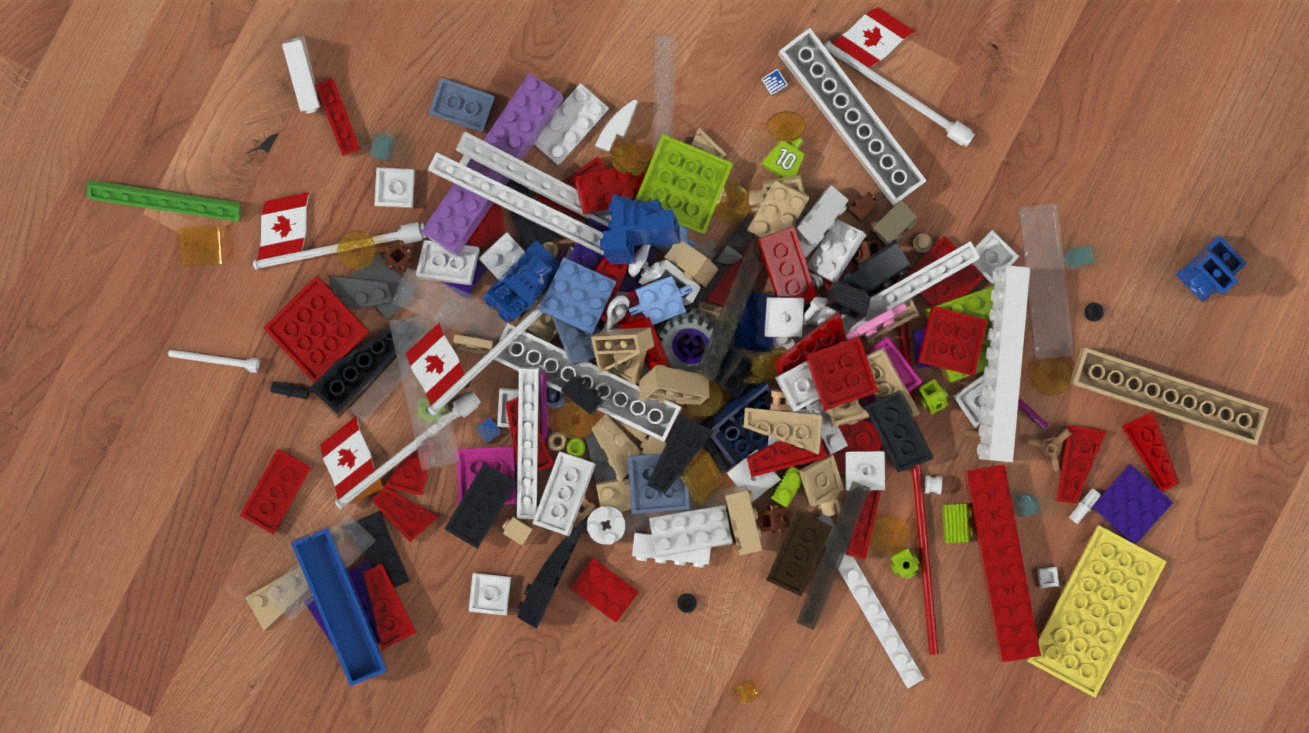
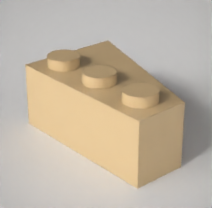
M651 328L604 330L591 336L599 374L654 347Z
M656 365L639 381L640 402H646V399H658V403H664V399L676 400L677 404H702L709 398V377L702 375L700 372H687L680 368L673 369L665 365Z
M746 485L724 490L739 556L762 551L759 539L762 537L760 526H756L755 522L758 516L756 508L752 509L751 502L754 501L752 490L748 491Z

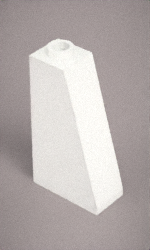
M301 36L285 40L282 46L300 112H315L321 104L315 86V78L305 37Z

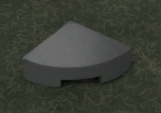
M727 245L716 261L721 264H733L738 262L743 256Z

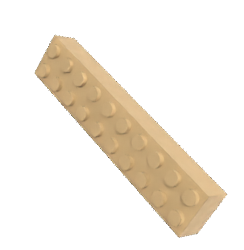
M1088 348L1080 349L1069 382L1071 386L1150 412L1154 410L1156 414L1250 445L1258 444L1269 408Z

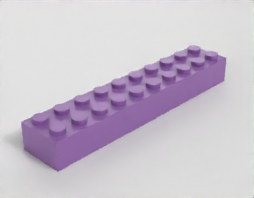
M529 73L483 141L523 161L564 100L562 94ZM470 159L466 167L505 186L510 178L473 159ZM453 184L421 232L425 237L457 257L494 202L457 184Z

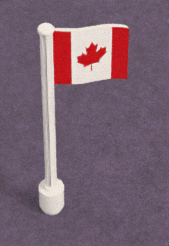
M879 7L866 13L852 28L833 42L826 41L824 43V47L828 52L945 128V131L948 132L947 137L954 142L967 147L975 136L971 132L972 129L958 120L955 123L949 122L869 69L884 59L904 39L916 33Z
M311 192L265 201L261 215V243L258 258L253 261V267L255 270H259L264 267L395 240L403 241L404 244L422 241L423 238H427L421 232L425 224L419 222L401 225V229L398 232L303 251L307 232V204Z
M548 290L537 299L539 303L537 308L466 374L463 371L458 356L446 339L440 322L406 352L410 368L424 388L431 406L428 407L430 414L437 415L436 413L536 319L545 314L539 311Z
M473 391L463 394L453 402L454 407L451 412L376 471L370 450L360 431L358 416L350 420L320 444L323 460L334 482L338 498L335 501L336 506L339 509H344L343 507L455 418L460 416L467 417L479 407L478 405L481 403L479 398Z

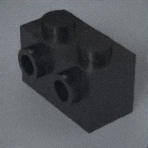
M572 376L561 389V392L593 416L605 402L601 398L603 394L595 388L591 390L587 387L588 382L581 376L577 378Z

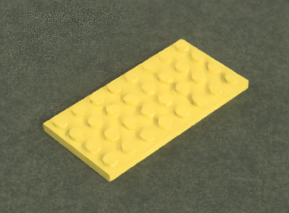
M1097 525L1038 637L1041 656L1027 658L1026 661L1096 698L1167 561Z

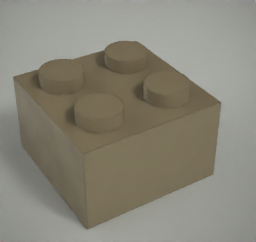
M901 200L870 231L887 246L894 240L898 242L903 237L900 233L903 230L905 232L909 231L916 224L914 220L918 216Z

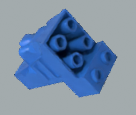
M612 195V202L609 203V212L612 214L611 220L608 221L609 231H603V238L600 239V249L604 251V257L608 259L610 265L633 264L634 246L680 244V225L674 210L663 209L658 199L643 202L641 200H631L628 197Z
M1216 235L1175 275L1203 302L1216 293L1225 294L1238 282L1234 275L1247 263L1220 235Z
M535 241L522 253L504 275L493 283L482 298L487 306L494 308L499 313L498 315L502 320L510 323L522 312L532 307L536 301L535 298L540 296L541 291L546 289L548 284L554 279L561 263L539 242Z

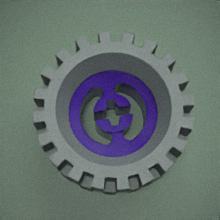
M691 308L690 313H687L686 310L682 314L667 319L658 338L673 369L680 368L687 372H700L702 375H706L727 345V339H725L726 332L725 329L721 330L722 324L720 321L714 322L716 317L713 314L707 317L705 316L707 311L702 310L700 314L696 313L697 308ZM686 334V337L683 342L684 345L682 348L679 342V338L682 335ZM703 339L706 347L704 350L698 352L701 345V340Z

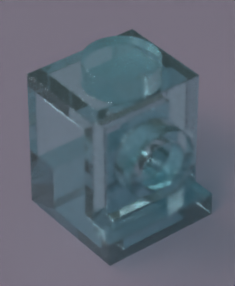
M1033 493L1014 497L1018 516L1025 517L1041 513L1038 498L1034 497Z

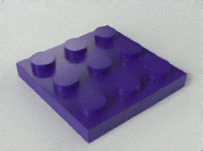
M1128 464L1101 494L1092 508L1129 542L1136 545L1173 502L1135 467Z

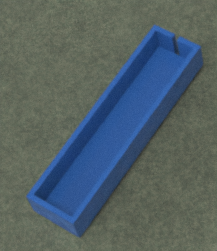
M330 526L314 531L311 536L306 534L294 539L291 545L349 685L353 686L387 672V664Z

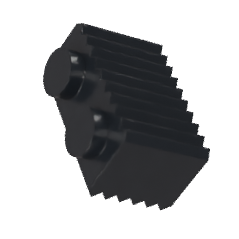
M837 280L830 286L825 306L849 316L853 320L860 321L868 314L871 296L866 294L863 289H855L849 286L846 281Z

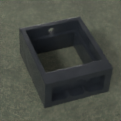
M728 343L706 376L738 399L760 368L742 352Z

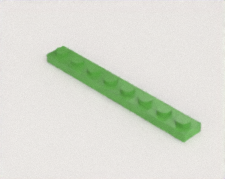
M88 180L86 184L89 200L239 222L241 218L240 202Z

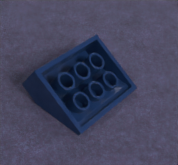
M760 376L746 387L738 399L732 397L700 423L715 431L711 439L733 466L737 465L756 449L761 450L768 446V435L743 427L746 407L770 410L771 403H773L772 389Z

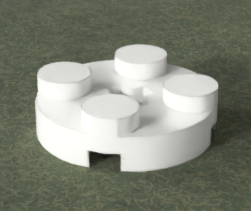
M601 506L593 510L589 515L587 531L594 541L600 544H613L624 534L625 519L617 508ZM609 520L610 526H612L611 529L603 530L601 522Z

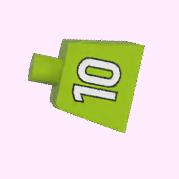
M796 135L793 136L789 144L781 140L763 160L761 166L780 178L796 176L805 155L799 151L804 141Z

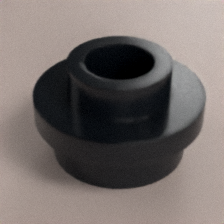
M1090 303L1085 307L1084 315L1089 321L1096 322L1103 317L1104 310L1100 304ZM1091 309H1095L1097 311V314L1095 316L1091 315Z
M685 593L678 598L677 605L682 612L689 613L696 608L697 602L693 595ZM688 599L691 604L684 606L683 601Z

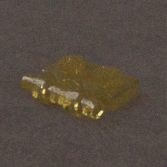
M783 346L754 355L750 370L753 374L747 377L748 383L758 384L763 382L764 379L771 380L776 378L778 374L774 360L787 351V349Z

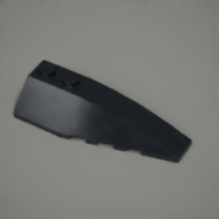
M894 240L858 265L860 269L855 273H847L843 281H846L849 286L855 289H863L866 294L871 296L883 288L891 287L895 280L906 277L912 269L900 246ZM828 288V290H827V292H826L827 295H825V296L819 295L818 297H820V298H827L830 288ZM811 302L803 308V315L811 306Z
M405 319L384 331L380 336L371 339L362 347L356 348L349 355L337 360L309 389L340 419L415 338L418 331Z
M587 520L579 523L571 531L570 536H566L544 563L532 585L528 583L524 592L527 596L524 602H519L516 612H518L517 618L537 629Z

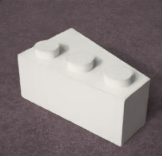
M832 185L829 186L795 227L797 236L809 247L814 243L818 244L823 239V234L826 230H829L836 221L834 219L837 215L840 216L846 210L845 204L848 202V199Z

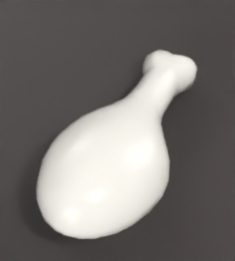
M642 245L633 255V264L628 265V272L632 277H635L641 268L645 269L648 266L646 259L651 245Z
M620 295L611 301L607 310L608 320L602 331L612 330L614 324L625 316L629 308L627 297Z

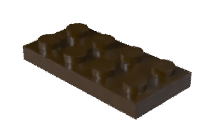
M798 510L766 580L802 596L833 526Z

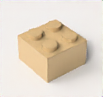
M680 240V244H674L665 256L670 263L684 273L685 277L705 288L719 270L707 257L682 240Z

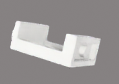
M667 259L662 262H656L650 267L647 266L642 271V277L639 281L643 285L647 282H655L672 275L679 289L690 284L693 292L682 296L684 306L693 303L701 288L694 281L685 277L684 273Z

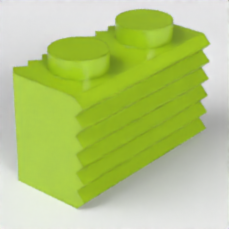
M795 467L786 469L787 472L782 476L783 479L780 480L781 482H778L779 485L776 486L775 492H772L773 495H771V499L786 508L802 484L800 470Z
M967 503L942 504L944 543L970 542L969 538L973 537L972 526H969L968 519L972 518L971 507H968Z

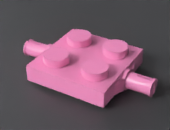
M903 302L867 323L856 327L855 330L846 334L848 340L864 335L870 337L877 333V328L882 325L885 328L895 323L894 319L897 318L898 314L907 310V307Z

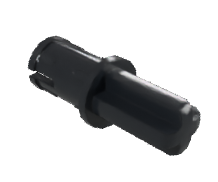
M274 381L270 387L272 393L287 395L288 398L296 397L308 400L310 392L309 388L294 386L293 383L289 385Z
M709 437L703 449L710 457L709 460H712L721 474L729 469L730 466L721 455L722 451L716 448Z

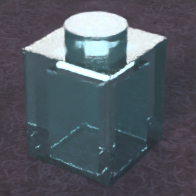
M383 131L381 134L376 133L369 155L372 158L390 162L396 140L392 138L393 135Z
M1091 244L1067 250L1063 256L1066 267L1069 266L1070 270L1096 263Z

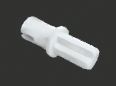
M1091 489L1084 499L1078 502L1079 505L1069 515V518L1078 525L1087 512H1091L1090 509L1100 498V493L1095 489Z

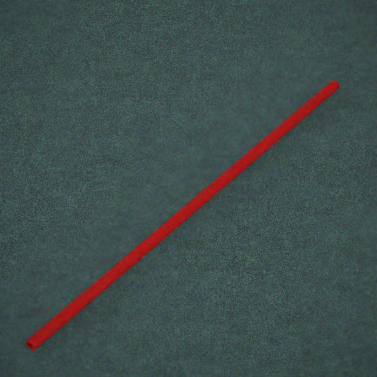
M898 278L897 280H895V281H894V285H895L896 283L902 281L903 278H902V279ZM906 322L898 326L900 352L911 365L908 323ZM914 389L909 391V394L915 403ZM921 464L911 467L928 649L929 655H936L939 652Z

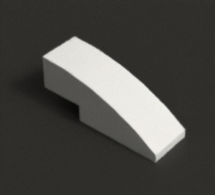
M633 100L625 105L608 122L595 144L596 149L610 154L616 136L624 139L638 105L637 100Z

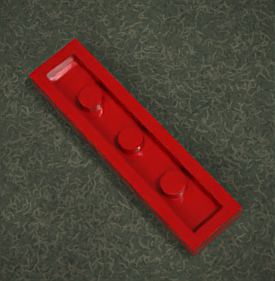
M331 78L315 84L342 156L360 151V145L334 79Z
M881 490L860 491L846 555L866 559Z

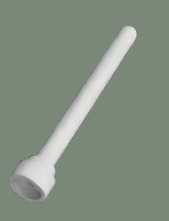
M172 349L168 351L169 357L243 367L251 373H258L260 359L254 357L241 360Z

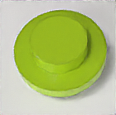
M578 438L571 439L566 446L568 454L574 457L582 456L586 449L584 442Z

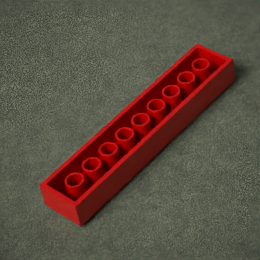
M1005 464L964 471L999 662L1003 663L1041 656Z

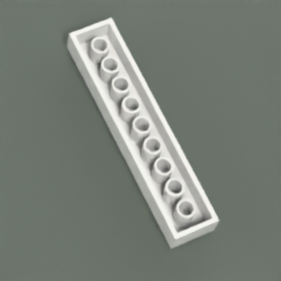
M811 28L807 29L779 51V57L893 206L926 182V179Z
M1007 265L997 267L993 273V282H995L994 290L991 293L993 308L989 313L991 328H989L987 334L990 341L989 347L986 349L988 363L984 370L986 385L982 390L984 405H982L980 411L981 417H983L982 424L979 426L981 440L977 447L979 459L1013 462L1030 268Z
M507 323L500 337L499 342L502 341L515 328V326ZM525 331L494 359L519 371V367H539V371H546L547 385L560 392L572 376L576 378L581 376L588 382L587 387L591 390L595 388L603 394L601 398L605 402L598 409L599 411L663 442H666L682 410V407L665 399L664 403H658V399H646V402H640L639 386L608 371L599 374L598 367L589 362L571 366L566 351Z

